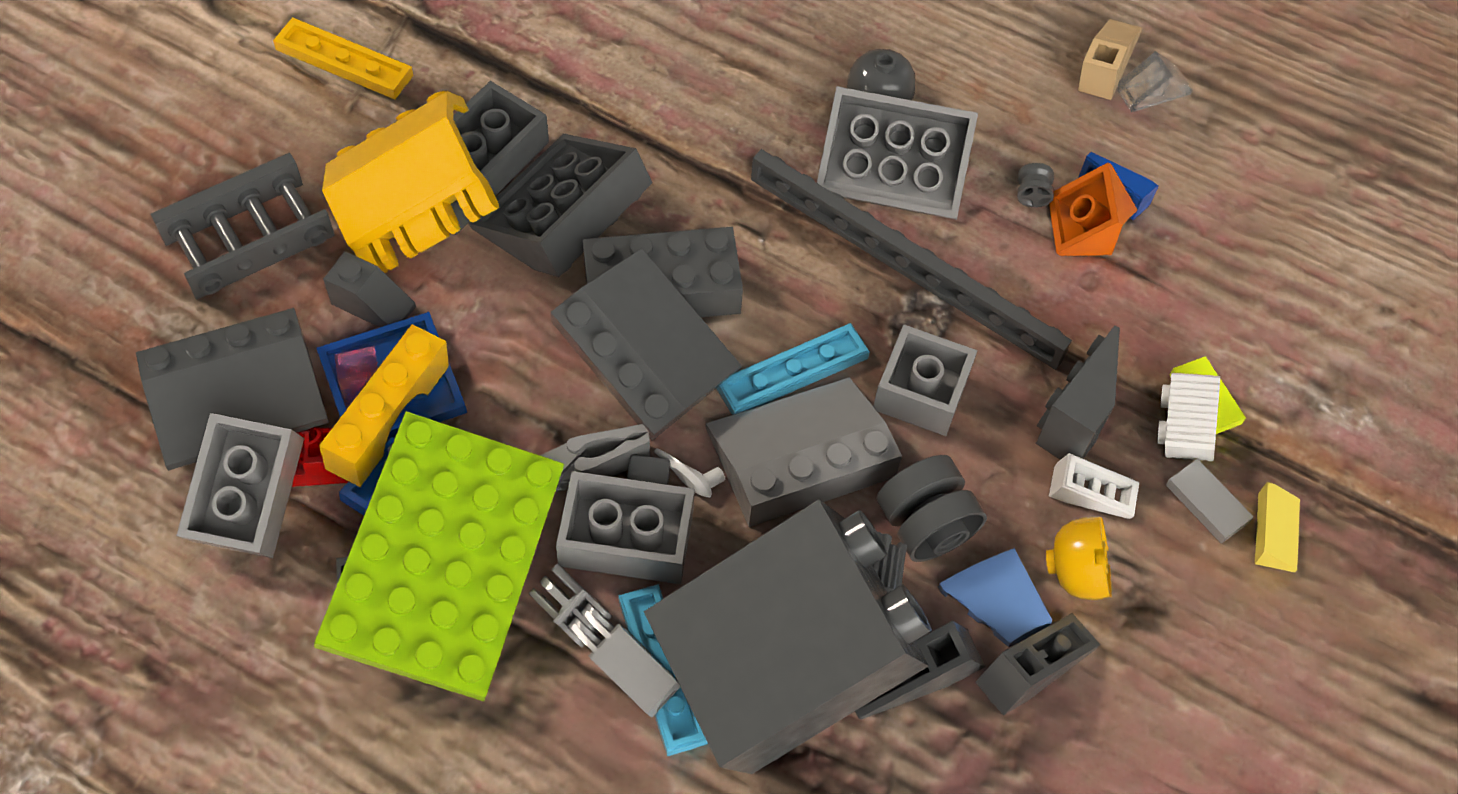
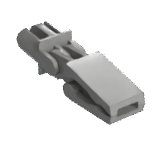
M643 424L581 435L570 438L567 443L540 455L564 463L555 492L568 490L572 471L614 477L628 470L631 455L650 457L649 431Z
M556 564L551 570L576 595L570 598L547 576H544L540 583L563 606L560 611L535 588L529 592V595L554 619L553 622L559 625L580 647L583 648L587 645L592 651L588 655L590 659L646 714L653 717L680 688L677 679L627 629L619 624L615 627L609 621L612 615L559 564ZM598 631L605 637L603 640L596 634Z

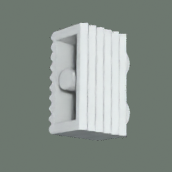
M1171 373L1170 385L1163 384L1161 408H1168L1167 421L1159 420L1158 444H1165V457L1214 461L1220 376Z

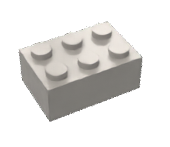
M210 413L176 536L196 543L273 558L304 438L292 429Z
M572 471L556 543L558 564L565 568L681 584L694 511L695 489Z

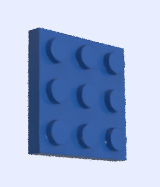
M429 312L316 348L340 417L411 324L439 337ZM450 364L428 395L424 393L419 394L404 407L396 419L387 440L396 437L406 411L437 422L467 413L465 402Z

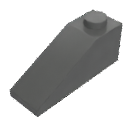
M1071 613L1003 651L977 679L976 684L1004 716L1030 700L1095 651L1101 644L1076 616Z
M951 621L916 640L915 642L929 666L856 710L858 718L861 720L941 690L985 668L986 666L968 629Z

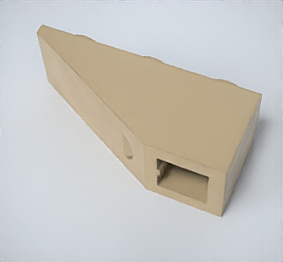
M1109 19L1094 37L1085 56L1078 91L1112 100L1141 34L1142 27Z

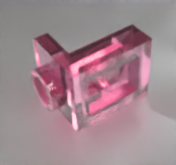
M374 346L335 354L337 379L346 410L379 368Z

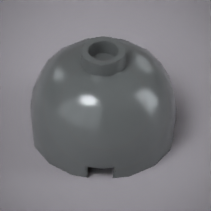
M880 48L870 50L860 56L851 67L847 79V88L912 100L915 95V72L910 62L896 51Z

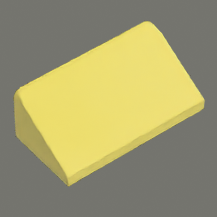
M1266 482L1258 493L1255 564L1296 572L1298 564L1300 499L1270 482Z

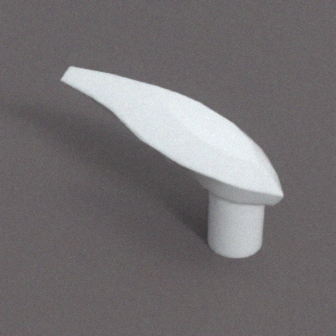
M658 448L654 451L661 459L670 460V468L688 488H694L695 493L710 498L712 495L711 488L725 481V475L719 467L702 475L699 471L687 466L672 455Z

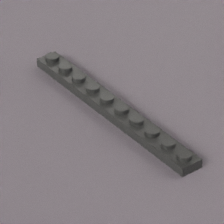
M762 149L753 157L751 180L1051 368L1056 370L1064 360L1072 340L1066 337L1059 329L1043 323L1032 316L1025 308L1017 307L1001 297L994 289L983 286L970 278L963 270L952 267L939 259L932 251L922 248L907 239L898 230L891 229L879 222L869 212L861 211L845 201L841 195L827 190L816 183L810 176L801 174L788 166L781 158L772 156Z

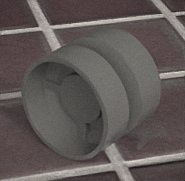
M936 455L912 464L892 477L877 495V502L892 526H901L897 536L903 544L907 545L906 552L914 562L928 561L954 550L973 537L987 520V515L971 491L962 490L965 486V480L948 455Z

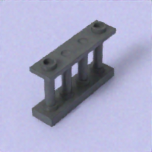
M290 152L150 214L165 245L168 246L178 241L193 269L185 272L184 275L196 300L203 296L214 294L227 285L312 246H318L335 236L326 209L312 215L296 188L302 186L303 183L296 161ZM283 195L298 221L277 230L262 203ZM248 210L264 237L243 246L227 219ZM213 225L229 253L207 262L192 234Z

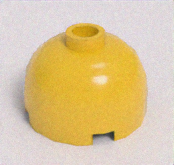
M1091 516L1070 521L1062 526L1056 534L1054 549L1046 550V563L1049 575L1057 574L1060 586L1068 594L1080 599L1099 600L1112 597L1111 569L1107 557L1108 544L1102 517Z

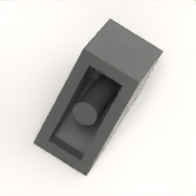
M344 251L323 278L331 305L378 327L408 319L416 308L415 302L378 266Z

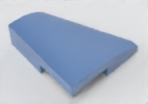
M1015 548L981 561L947 578L938 586L941 594L945 597L949 594L969 609L968 615L978 623L989 626L994 636L1008 647L1020 643L1045 629L1052 622V618Z

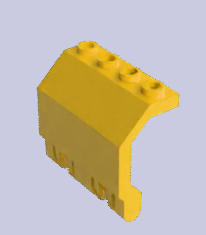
M449 91L434 93L427 98L425 105L416 110L411 109L399 114L396 117L397 121L386 128L382 127L371 131L366 135L367 139L356 146L352 145L337 152L335 159L326 163L322 192L347 245L354 251L357 257L378 266L384 273H387L388 269L396 268L399 264L389 239L395 237L404 255L411 259L418 255L419 252L422 253L448 238L450 233L455 234L460 231V224L451 203L458 201L464 215L472 223L481 219V216L484 217L499 208V203L488 180L475 166L453 120V110L465 113L469 109L463 97Z

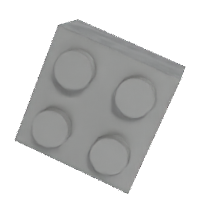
M903 324L878 385L873 407L877 412L947 436L978 350Z

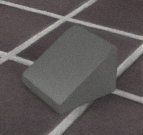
M640 455L630 456L627 479L668 485L670 460Z

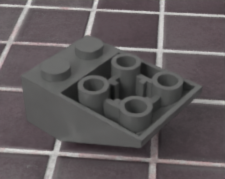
M1114 326L1106 337L1100 334L1097 336L1087 351L1088 358L1084 363L1078 361L1066 379L1068 383L1063 390L1058 387L1045 406L1047 408L1046 412L1037 424V427L1042 430L1036 444L1060 460L1068 453L1084 459L1096 443L1115 406L1120 328Z

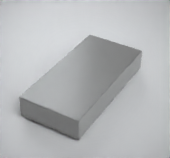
M1196 459L1175 474L1166 483V486L1221 544L1249 524L1254 518L1199 459Z

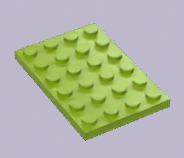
M406 411L316 636L314 648L485 701L564 463Z

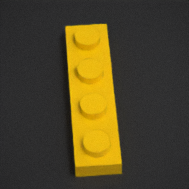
M293 17L273 40L277 51L394 100L414 76L412 66Z

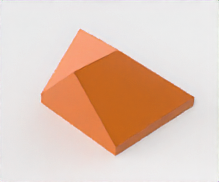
M1106 163L1054 191V198L1049 203L1056 253L1060 256L1113 254L1122 226L1137 211V208L1110 163Z

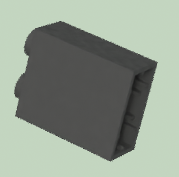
M818 499L643 611L720 768L753 774L929 666L915 641L932 631L930 623L920 605L905 585L902 584L889 593L886 591L872 565L886 557L888 552L878 532L861 510L845 519Z

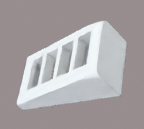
M1068 453L1054 467L1049 497L1072 505L1131 519L1135 513L1139 482ZM1085 480L1089 481L1088 489L1084 487ZM1101 484L1105 485L1104 495L1100 494ZM1116 488L1122 489L1120 502L1114 500Z

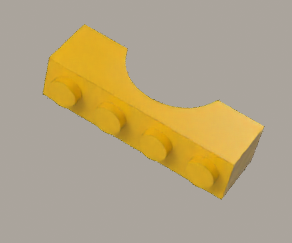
M411 324L319 445L326 470L358 487L362 486L383 457L389 433L404 407L415 396L422 393L428 395L448 369L449 361L445 340Z

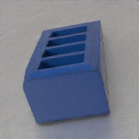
M1090 152L1086 156L1079 177L1106 163H1110L1137 208V211L1130 217V219L1134 220L1149 207L1159 185L1138 173Z

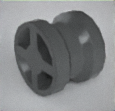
M1029 163L1019 169L1018 182L1020 186L1017 191V198L1022 205L1037 208L1046 206L1053 201L1054 189L1051 186L1054 181L1053 169L1043 163Z

